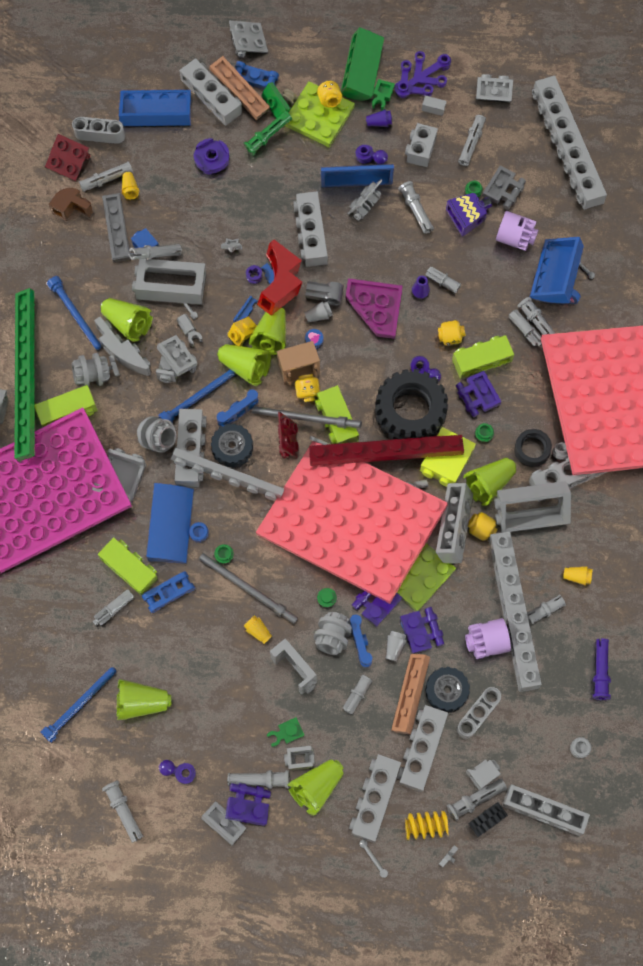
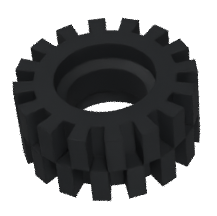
M497 802L468 824L477 837H479L508 815L500 803Z

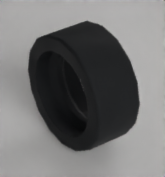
M528 429L522 432L516 440L515 456L525 466H540L547 461L551 454V439L541 430ZM534 438L542 442L544 452L540 457L532 458L524 454L522 444L526 439Z

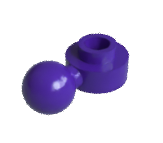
M365 144L360 145L355 152L356 159L363 164L369 163L373 159L377 164H384L388 160V155L384 150L373 152L372 147Z
M416 356L411 360L412 372L413 369H418L419 373L422 374L425 371L430 373V378L436 377L440 381L441 372L436 368L430 369L426 357ZM418 362L423 363V366L421 368H418L416 366Z
M163 760L159 765V771L162 775L170 776L174 774L177 781L182 784L191 783L196 775L195 768L189 763H183L176 767L171 760ZM183 770L189 771L188 777L182 776Z

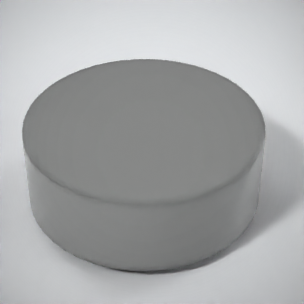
M579 737L572 741L570 751L574 757L582 759L590 754L591 744L587 739Z

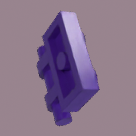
M484 371L467 378L469 386L464 387L462 382L455 385L458 390V396L463 399L467 412H470L473 418L479 415L477 408L480 406L486 412L501 405L502 401ZM473 392L477 400L472 401L469 393Z
M364 591L356 596L352 607L356 610L361 605L366 608L362 616L377 628L402 600L398 593H396L390 604L378 597L370 603L367 599L371 594Z
M432 607L424 609L427 616L423 618L420 611L400 616L412 654L430 650L432 648L430 641L433 640L436 641L437 646L445 644L442 638L444 634L439 629L438 617L433 612ZM425 624H430L431 634H427Z
M231 783L229 790L236 792V798H228L225 819L265 826L268 819L269 804L261 803L262 797L269 799L271 791L265 790L260 786L255 788L246 786L245 783ZM244 795L254 796L253 801L245 800Z

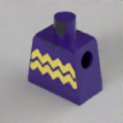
M475 193L448 200L446 211L463 237L486 220V210L492 207V203L488 197L479 200Z

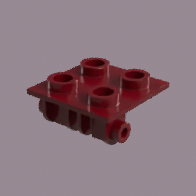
M57 134L45 167L76 181L84 160H89L91 154L88 153L89 147Z
M279 411V455L283 459L289 458V455L297 459V452L299 451L296 437L298 433L297 424Z

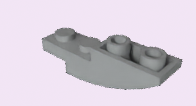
M101 317L94 320L97 329L103 335L99 338L100 344L110 356L113 355L116 361L132 371L146 376L151 375L149 368L151 364L146 357L142 358L139 355L140 350L135 343L131 344L129 340L123 342L118 334L114 335L111 331L113 328L107 320L104 322Z

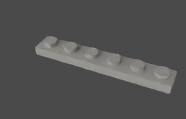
M175 448L171 460L179 466L184 467L186 465L192 467V470L195 472L208 473L216 480L224 479L229 481V484L232 486L245 487L247 491L255 494H264L270 500L280 498L284 491V488Z

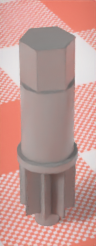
M517 309L513 310L509 314V318L522 331L533 346H542V336Z
M128 589L110 604L104 606L94 616L95 620L92 622L96 626L98 624L102 626L134 599L132 593Z

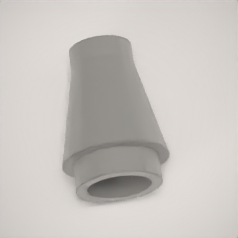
M321 302L309 311L304 312L308 323L329 319L330 316H333L328 302Z
M391 631L387 640L386 659L397 662L407 642L405 640L406 635Z

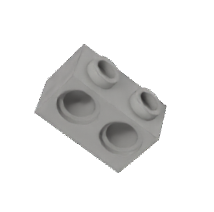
M417 123L416 128L412 129L410 134L411 144H407L405 150L408 163L428 167L437 138L438 128Z

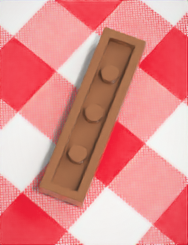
M224 56L210 65L209 69L229 89L234 97L241 101L244 108L255 120L269 111L270 106Z
M410 654L391 731L403 734L412 733L430 657L427 655Z

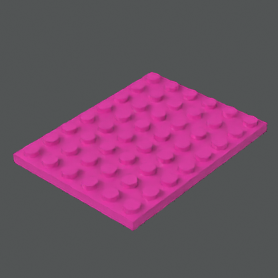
M83 407L35 431L34 457L20 462L14 459V442L0 449V574L132 507ZM93 487L96 488V489L102 488L103 490L100 491V492H97V491L92 490V488H93Z

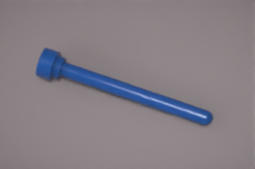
M54 276L47 281L49 289L55 293L57 292L96 350L101 349L100 342L63 290V282L60 277Z
M231 369L173 410L163 411L158 417L173 423L174 417L179 415V409L189 408L232 378L235 372Z
M114 667L109 668L52 726H45L40 733L52 743L57 738V731L116 674V669Z

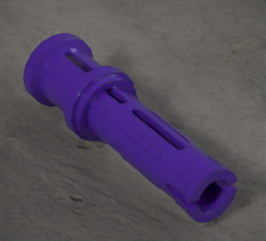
M601 638V641L596 639V675L593 678L595 683L593 699L610 700L609 683H611V678L608 676L609 640Z

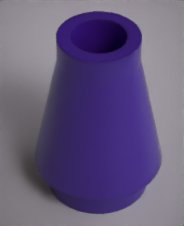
M385 109L366 116L367 126L388 127V125H392L391 110L386 111Z
M419 276L412 286V293L417 298H424L430 293L428 279L425 276Z

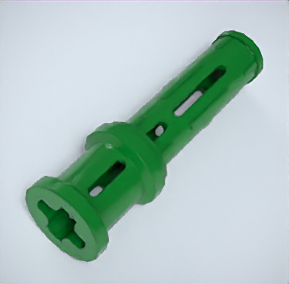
M285 110L261 132H256L255 136L248 142L245 141L243 143L244 146L254 156L261 146L267 145L269 138L292 120V117Z

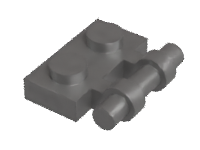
M500 165L482 196L484 198L488 197L490 201L496 204L501 199L504 200L503 208L509 210L517 201L516 197L518 194L522 193L526 180L520 178L518 182L515 181L516 173ZM508 187L513 189L511 194L506 192Z

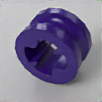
M252 265L247 268L246 278L249 283L257 284L262 280V270L259 266ZM257 272V276L251 277V273Z

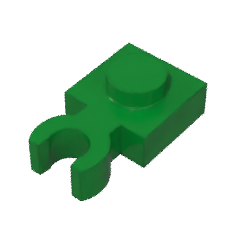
M378 79L373 92V109L376 104H381V111L385 109V101L390 102L395 83Z
M297 717L278 725L279 732L270 731L267 734L268 738L271 736L277 738V741L271 744L272 747H277L282 740H285L287 745L305 736Z

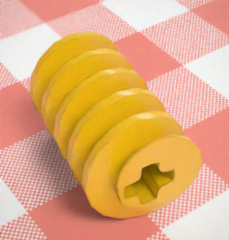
M434 811L432 818L428 812H425L424 818H422L419 812L416 814L415 819L412 813H409L407 819L405 818L407 840L410 839L411 834L414 835L415 840L418 839L419 833L422 834L423 839H426L427 833H430L432 838H434L435 832H438L440 838H442L444 831L448 835V820L445 811H441L440 817Z

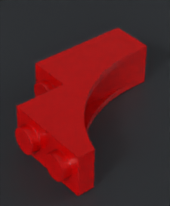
M275 239L269 243L266 253L274 271V280L261 292L257 303L260 308L271 316L297 296L302 285V281L294 276L298 273L302 260Z

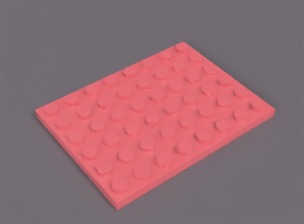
M643 326L542 335L541 342L572 474L582 475L643 468Z
M312 441L310 446L323 444ZM308 448L284 486L282 496L276 499L257 529L256 534L390 604L446 510L448 503L365 462L310 466Z

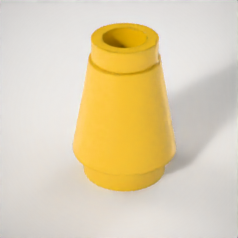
M125 172L122 175V195L129 200L135 199L139 193L138 185L133 173Z
M588 566L565 567L563 579L586 586V584H591L593 569L588 568Z
M254 615L244 625L247 629L246 632L263 644L272 637L260 617L257 618Z

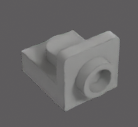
M161 356L159 368L156 369L157 379L164 383L176 382L177 374L165 358Z

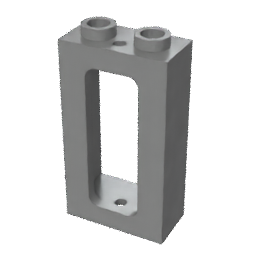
M139 259V265L135 266L136 281L132 283V292H135L136 299L202 305L206 280L205 263ZM145 272L196 276L193 286L148 283L144 281Z
M566 481L497 490V498L494 499L498 514H495L496 526H500L502 533L571 524V491ZM558 497V504L556 506L506 512V504Z

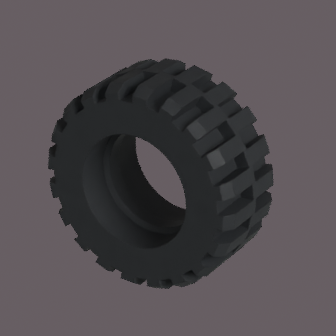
M405 369L402 370V374L398 372L393 373L391 379L387 377L383 385H380L375 403L376 421L378 425H381V430L384 434L389 433L388 437L390 439L435 437V434L439 433L445 423L448 411V397L444 393L445 388L443 385H438L439 380L436 377L430 378V373L424 371L422 374L419 373L418 369H413V372ZM403 395H417L427 402L429 412L421 419L408 420L396 413L393 407L394 402Z

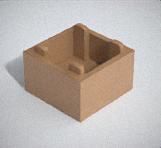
M313 341L277 351L278 367L284 385H292L291 383H295L299 379L298 377L302 375L313 374V377L316 378L320 375V360Z

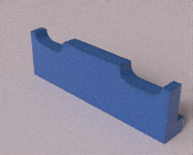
M266 263L261 267V270L265 271L266 274L264 276L271 284L274 280V271Z
M250 296L234 317L233 322L248 317L253 311V305L258 303V301Z

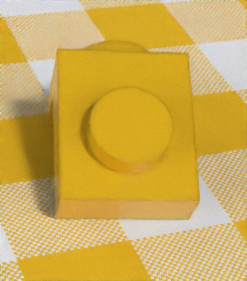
M248 316L233 323L227 335L236 346H242L244 341L250 338L257 325Z

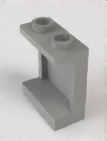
M118 448L114 450L108 449V458L132 504L146 468L145 460L137 454H132V456L125 454V451ZM94 487L92 488V490L97 491V492H100V491L103 490L102 488H100V489H96V488H94Z
M286 639L270 650L271 660L276 665L286 658L304 679L298 685L301 695L305 692L307 694L316 687L317 675Z

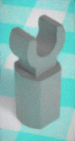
M187 314L177 318L176 321L185 336L188 337L190 346L194 347V342L192 341L194 338H198L200 342H203L201 334L196 332V328Z

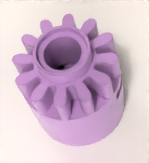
M506 211L496 241L526 251L528 245H533L538 233V230L535 229L537 221Z
M503 618L488 621L487 623L469 625V634L465 635L466 645L469 652H474L476 659L511 651L509 633Z

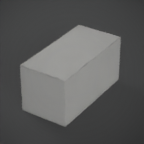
M425 96L422 111L443 116L446 101Z

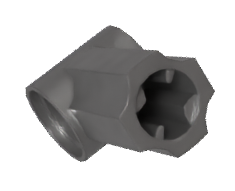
M308 281L305 297L328 302L329 305L337 306L341 303L344 286L338 282L324 284Z

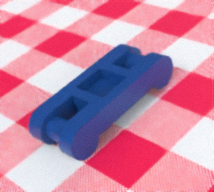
M238 61L235 65L236 71L252 87L264 90L268 83H275L279 78V74L276 71L269 72L248 66L241 61Z
M254 389L249 390L247 397L243 400L234 402L228 411L219 412L217 414L218 426L223 427L225 424H232L250 411L253 406H257L259 403L257 391Z
M186 571L142 595L144 602L148 603V609L151 613L157 612L165 605L195 590V586L193 583H190ZM181 582L183 587L178 589L176 584ZM159 594L161 599L156 602L154 597Z
M355 614L350 618L352 636L362 667L368 668L372 664V655L366 651L365 646H368L366 634L362 635L361 633L362 618Z

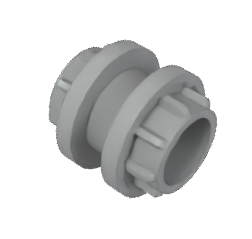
M98 353L92 354V359L86 360L84 355H80L78 360L72 362L73 378L76 385H88L89 387V382L96 381L97 386H103V382L108 381L110 378L107 358L99 356Z
M155 416L144 419L137 429L140 445L156 452L169 450L174 445L177 434L171 421Z
M329 612L321 617L318 622L320 629L316 630L314 634L316 647L326 654L337 655L347 648L348 640L346 637L351 636L352 633L350 620L345 615L337 612Z

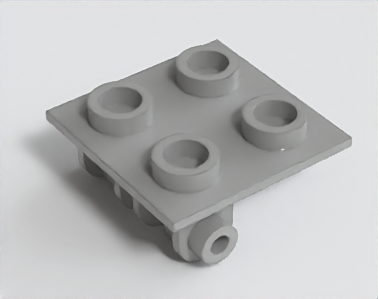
M229 20L230 33L233 36L232 41L236 47V55L238 57H244L247 51L268 53L261 23Z
M382 180L377 183L372 182L369 186H366L360 193L361 196L349 206L351 209L347 214L349 215L353 212L356 220L363 219L380 199L381 193L375 189Z

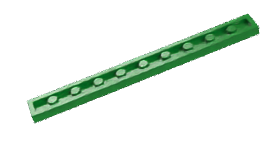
M31 288L15 294L14 459L19 462L35 456L34 290Z

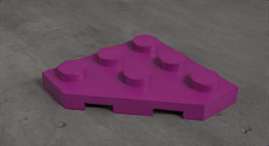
M348 278L345 296L348 302L376 336L395 339L403 286Z

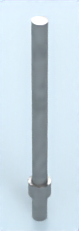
M257 406L252 408L253 414L278 417V412L280 411L288 418L337 425L339 428H361L362 421L351 420L343 416L336 418Z
M203 553L200 556V561L274 610L276 615L279 617L283 616L293 624L297 622L298 617L286 610L287 607L281 603L277 604Z

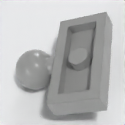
M215 801L202 815L201 819L233 845L245 832L246 827L239 821L225 819L226 810Z

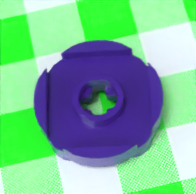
M213 138L202 140L197 144L194 152L195 164L207 175L222 171L229 164V149L223 141H216ZM209 153H211L212 155L216 154V156H215V158H212V159H211V158H208V157H209L208 154H209Z

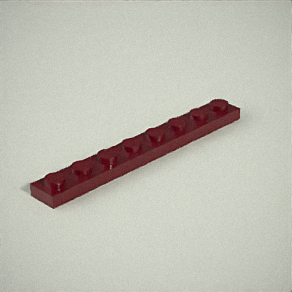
M448 435L309 446L310 466L464 455L463 436Z

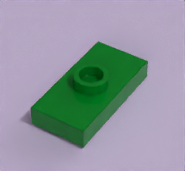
M268 83L261 96L270 106L274 116L278 118L285 110L289 112L291 108L274 83Z

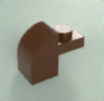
M76 188L60 190L48 204L51 213L66 221L74 210L89 218L93 213L90 201L82 198L80 190Z

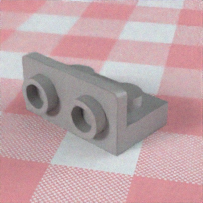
M482 74L481 77L477 78L476 99L511 102L513 80L509 79V76L492 78V75Z
M177 335L157 345V349L177 376L187 371L195 372L197 359L193 354H190L185 343Z

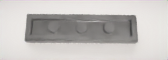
M120 193L104 195L102 198L112 261L114 263L131 260L129 257L130 251Z

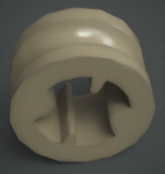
M285 89L283 94H281L289 107H292L297 100V95L289 89Z

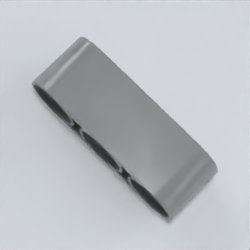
M77 117L72 122L74 134L79 140L117 144L125 139L123 125L117 120Z
M487 688L457 726V734L461 738H471L501 700V693L497 688ZM486 694H494L496 696V701L489 702L486 698ZM477 708L481 709L484 712V716L481 718L476 717L474 710ZM463 724L470 725L472 732L464 733L461 726Z

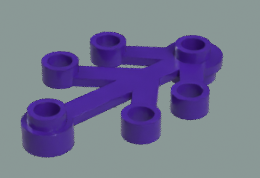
M422 51L416 52L414 77L408 81V72L411 71L412 64L410 61L404 60L401 63V81L395 84V93L400 98H406L410 94L432 96L433 87L431 85L443 88L447 84V78L444 75H440L437 78L428 76L439 69L448 70L451 66V58L447 54H442L438 57L436 63L422 71L425 53ZM416 84H427L423 88L415 87Z

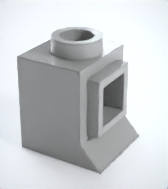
M312 746L287 748V754H284L285 766H288L291 771L314 769L316 767L314 748ZM305 754V763L296 764L295 755Z
M494 759L488 762L484 760L474 767L473 770L467 769L466 773L478 790H481L501 775L499 772L501 769Z

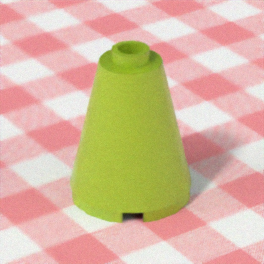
M108 298L101 304V313L132 342L139 341V337L141 335L145 336L151 327L153 317L150 315V312L152 311L145 306Z
M280 308L272 316L265 312L249 339V345L251 344L252 348L267 350L270 352L268 354L270 357L271 355H276L277 351L286 349V313L283 308Z
M225 344L219 348L217 353L221 363L253 386L261 384V377H266L271 365V357L268 356L270 352L264 349Z
M503 458L465 473L463 479L466 478V484L473 493L472 499L476 502L478 500L481 501L482 506L489 505L497 496V490H502L515 475L516 464L512 459Z
M123 679L118 680L117 689H120V692L117 695V720L167 711V707H171V695H168L167 690Z
M330 759L288 783V786H291L288 790L300 807L305 805L308 808L307 813L316 815L344 775V768L339 761Z

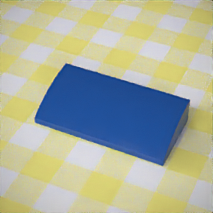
M121 90L119 121L123 126L191 125V90Z
M394 164L321 167V188L369 186L372 182L377 183L380 180L382 182L379 185H392Z
M580 237L545 239L530 294L532 299L550 303H570L584 248Z
M154 483L146 555L148 561L187 564L194 489Z

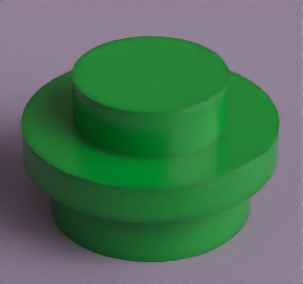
M470 181L465 187L466 195L475 193L477 197H480L483 193V187L478 181Z
M480 424L475 430V436L481 442H488L494 436V429L489 424Z
M222 544L215 549L214 556L219 563L226 564L233 559L234 552L229 545Z
M324 588L319 591L317 600L322 607L329 608L336 603L337 595L333 589Z

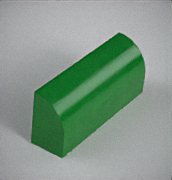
M361 27L352 35L341 87L342 96L358 101L372 98L384 37Z

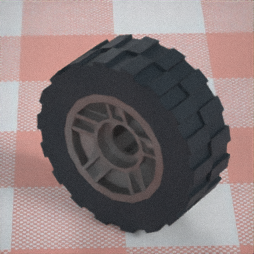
M235 423L225 424V426L219 427L214 432V436L211 438V449L214 458L218 460L219 464L236 468V466H242L251 458L253 452L252 436L242 425H236ZM230 443H233V445H235V447H234V448H230V447H229V446H230Z
M448 666L446 668L441 667L437 671L435 670L429 676L425 687L426 699H428L429 704L436 709L448 713L459 710L465 705L470 694V684H468L467 677L464 676L462 671H458L457 668H450ZM445 686L452 689L450 693L444 691Z

